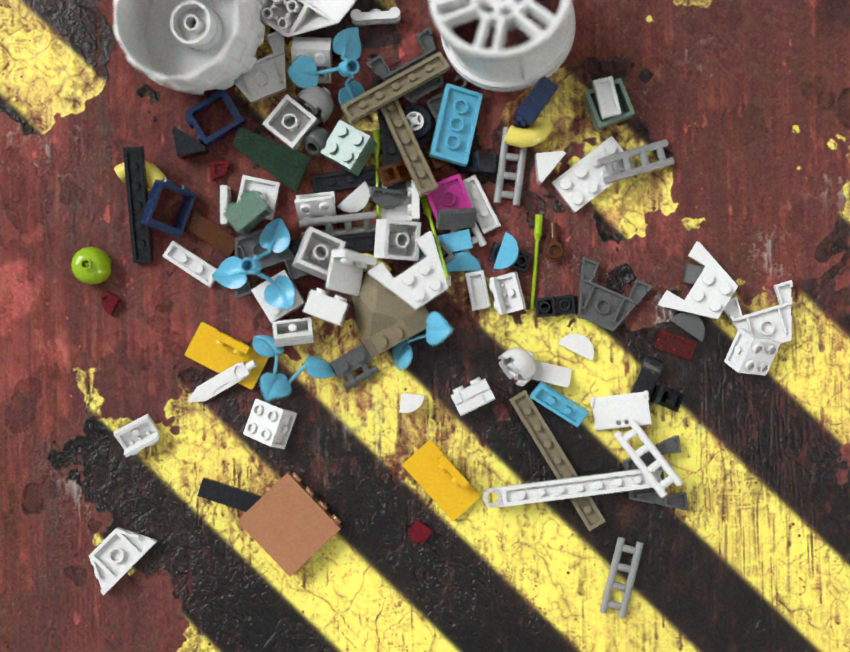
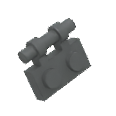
M364 344L330 362L339 379L347 376L349 381L343 384L346 391L352 387L356 388L359 386V383L367 378L370 380L374 377V374L379 372L376 365L370 369L367 366V363L373 359ZM361 367L364 372L354 377L352 372Z

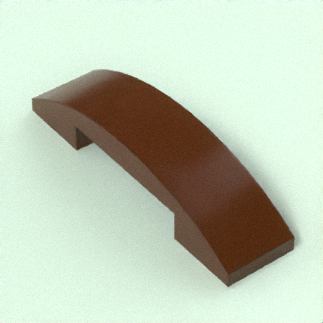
M430 150L423 154L431 172L451 164L450 162L429 157ZM404 161L391 163L376 169L383 187L396 185L412 179Z

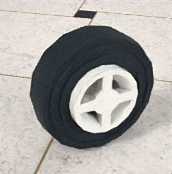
M418 105L404 108L403 112L416 140L425 137L430 131L432 124L428 111Z

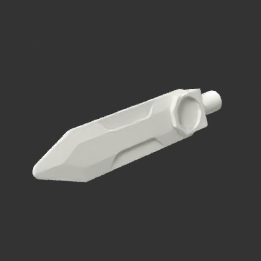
M253 359L248 363L245 361L237 363L197 386L189 397L188 402L207 401L247 378L252 373L250 370L257 367L256 361Z

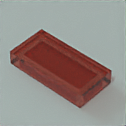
M660 329L654 348L691 360L697 342Z

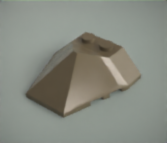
M368 273L362 275L359 296L352 295L361 342L371 358L426 329V321L430 314L425 306L415 311L393 292L382 286L380 282L370 277Z

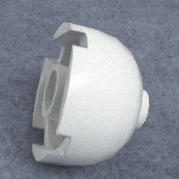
M515 347L505 351L498 357V359H501L499 365L502 371L510 380L512 378L517 380L515 384L524 386L533 378L536 364L534 355L530 351Z

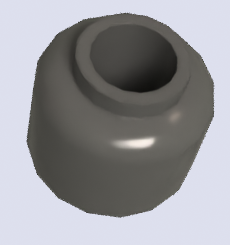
M321 127L313 128L304 138L303 143L307 152L316 156L322 155L320 151L326 146V141L330 136L329 132Z

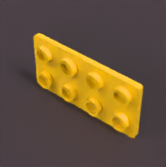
M204 322L200 323L185 352L186 357L219 374L237 363L244 361L248 363L254 359L257 367L250 370L252 373L247 378L238 382L250 390L254 388L269 357L259 355L253 347Z
M428 440L403 463V467L452 521H455L481 497L480 493L432 440Z

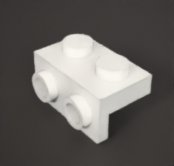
M517 272L490 278L489 287L494 295L495 310L499 315L526 309Z
M146 414L114 431V436L123 447L125 457L138 454L147 446L155 445L160 439V430L149 414Z

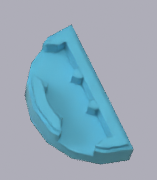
M505 232L493 269L504 270L509 268L516 262L519 256L517 241L507 232Z
M470 252L453 253L455 258L446 264L448 272L481 270L480 261L471 255Z

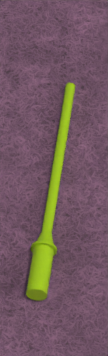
M372 130V138L377 143L373 151L375 155L376 187H380L379 175L376 170L379 168V154L381 151L380 130ZM376 204L377 219H381L380 207Z
M424 195L420 197L424 210L423 213L429 220L446 280L450 278L432 220V209L427 196Z
M539 214L535 215L533 233L535 237L530 310H534L539 241L541 235H543V215Z

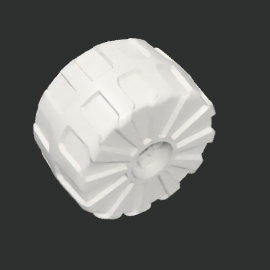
M114 0L113 3L115 6L114 33L116 40L120 42L127 54V60L137 70L156 83L176 91L203 95L204 91L228 89L234 85V80L237 77L251 70L257 60L254 56L257 48L264 40L265 26L260 20L261 4L259 0Z

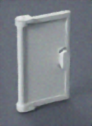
M648 390L604 397H590L595 430L631 427L629 423L633 420H636L639 426L651 425Z

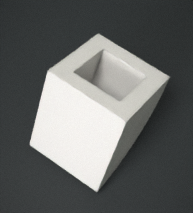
M401 393L399 412L409 413L415 411L421 406L425 395Z

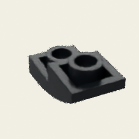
M493 242L488 261L496 262L501 244ZM519 250L516 262L509 268L526 273L532 254Z
M574 294L535 299L537 318L577 314Z
M645 355L630 393L648 390L650 398L660 375L663 362Z

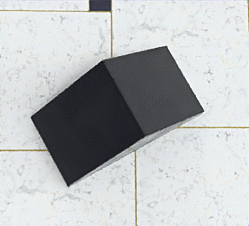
M173 127L172 132L176 152L180 159L209 153L210 150L176 127Z
M480 151L471 152L467 166L459 165V174H497V155Z
M656 384L649 402L678 412L684 394L664 385Z

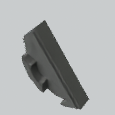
M374 186L369 187V193L373 202L385 209L399 206L406 199L408 192Z
M681 312L669 320L702 342L705 336V327L697 315Z

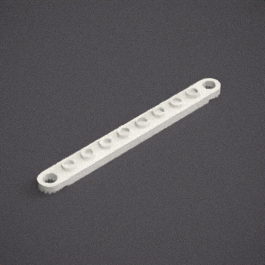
M662 467L652 473L659 483L662 481L660 474L664 471ZM640 469L489 488L483 494V501L486 506L496 508L653 488V486ZM494 492L498 495V500L495 503H490L487 500V496L489 493Z

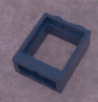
M542 77L515 112L512 118L513 124L518 128H529L553 97L559 86L547 77Z
M226 89L218 91L185 112L188 116L186 118L187 123L191 129L195 127L198 132L195 135L202 145L205 144L208 148L247 125ZM223 99L235 121L207 137L194 116Z
M163 178L162 181L156 179L140 223L181 238L197 195L191 193L192 189L180 185L179 188L174 186V181ZM162 188L184 196L173 227L151 219Z

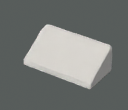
M535 361L536 371L532 378L533 380L569 388L572 369Z

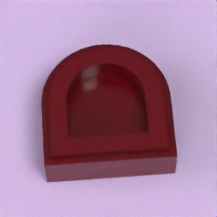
M416 519L410 528V538L416 543H422L428 538L432 529Z

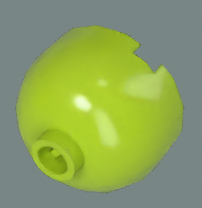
M82 248L72 258V272L78 280L85 284H100L111 273V259L100 248Z

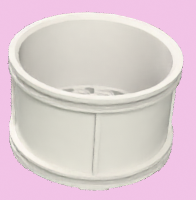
M429 0L431 12L436 26L441 33L443 48L450 64L465 80L483 89L511 92L532 87L542 77L548 78L562 65L573 45L576 20L572 0H561L556 17L534 3L533 0ZM464 6H468V7H465V8H462V9H459V10L454 11V9L461 8V7H464ZM531 15L546 25L547 29L542 31L525 16ZM478 18L481 20L474 46L461 40L452 31L454 26ZM517 26L532 38V41L519 47L503 49L507 31L513 30ZM496 27L492 49H485L490 28Z

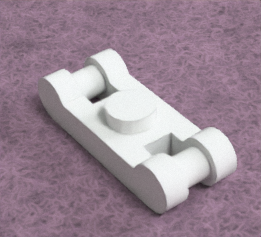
M392 7L389 11L372 9L370 12H361L359 9H354L350 14L352 23L357 26L395 24L401 19L400 10L397 7Z

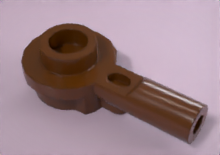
M550 223V243L545 248V255L551 261H558L564 255V248L558 242L557 223Z

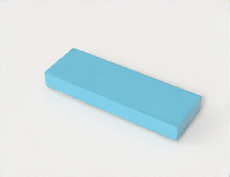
M470 229L437 236L439 244L443 242L451 252L473 248ZM419 248V259H420V258H422V257L424 256V253H423L422 250Z
M542 381L539 382L530 394L531 399L576 427L589 414L587 409Z

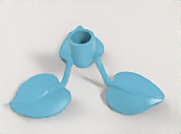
M358 27L344 29L333 38L332 49L334 53L341 55L340 58L343 60L338 67L316 71L317 65L315 61L308 56H301L295 59L288 69L292 82L300 88L307 89L318 84L317 75L338 71L343 77H348L345 81L346 87L340 89L338 94L340 105L365 93L363 86L358 81L350 82L354 78L353 74L359 71L357 59L361 55V42Z
M277 218L271 221L260 234V246L268 249L267 251L254 255L253 258H244L243 260L234 256L229 257L221 263L219 268L212 274V277L225 287L238 289L246 284V274L260 276L271 283L264 291L266 302L275 308L290 309L295 300L294 284L288 277L279 275L273 280L260 272L261 263L258 260L270 254L271 251L281 253L290 244V233L281 218Z
M432 312L428 316L426 334L404 340L393 346L392 357L399 371L406 369L412 361L413 352L409 345L410 342L426 337L430 345H437L453 331L448 321L440 313Z
M257 335L253 337L252 345L259 355L274 357L273 373H264L260 378L261 390L266 401L288 396L292 390L291 382L305 369H307V373L315 378H330L336 375L333 367L325 359L318 356H309L305 360L306 365H303L287 380L284 374H277L278 355L283 354L284 347L275 348L274 338L271 336Z

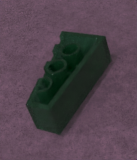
M239 127L232 145L298 195L313 161L312 158Z

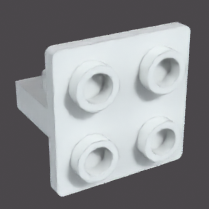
M334 191L296 195L295 207L298 221L299 219L337 215Z

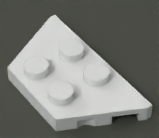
M120 527L115 528L89 555L91 564L94 566L96 579L99 580L101 586V594L105 595L157 540Z

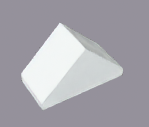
M554 151L535 154L536 178L539 185L556 167L566 152Z

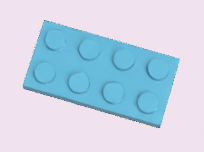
M446 83L429 157L463 167L467 166L483 94Z

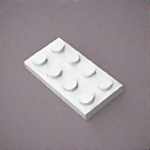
M612 136L551 183L574 213L613 184H604L603 178L609 175L606 166H599L597 163L599 158L623 152V149ZM622 160L613 162L616 173L626 171Z

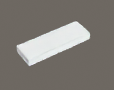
M476 175L463 180L472 207H475L477 211L476 220L483 234L500 227L501 224Z
M171 242L163 257L211 288L216 281L212 274L217 269L177 242Z

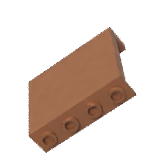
M290 471L237 520L289 577L342 528L341 520L335 514L331 515L327 511L328 506L322 500L318 501L314 497V491L309 486L305 487L301 483L302 479L297 473H291Z

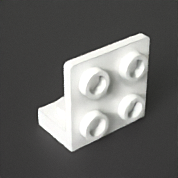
M413 181L412 183H406V188L395 189L408 191L406 199L399 206L392 209L381 207V219L420 221V196Z
M347 249L332 250L326 289L359 296L363 270L367 269L368 266H376L377 258Z
M739 328L724 362L738 373L765 376L770 369L781 342L773 339L758 338L746 329Z
M255 399L243 434L270 447L285 449L297 413L276 407L260 399Z

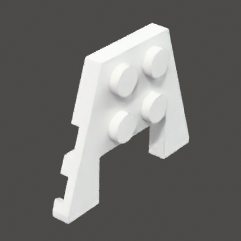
M278 31L266 35L273 54L256 60L249 72L242 73L234 80L235 85L252 104L287 90L285 37Z
M431 231L416 239L417 245L426 258L397 277H392L383 262L367 271L370 277L380 282L382 286L393 292L415 311L448 290L447 281Z
M697 241L687 257L703 265V271L685 300L666 290L658 306L718 319L738 285L702 244Z
M792 280L773 285L779 305L742 315L737 297L729 300L723 311L737 330L744 328L758 338L778 340L781 343L791 341Z

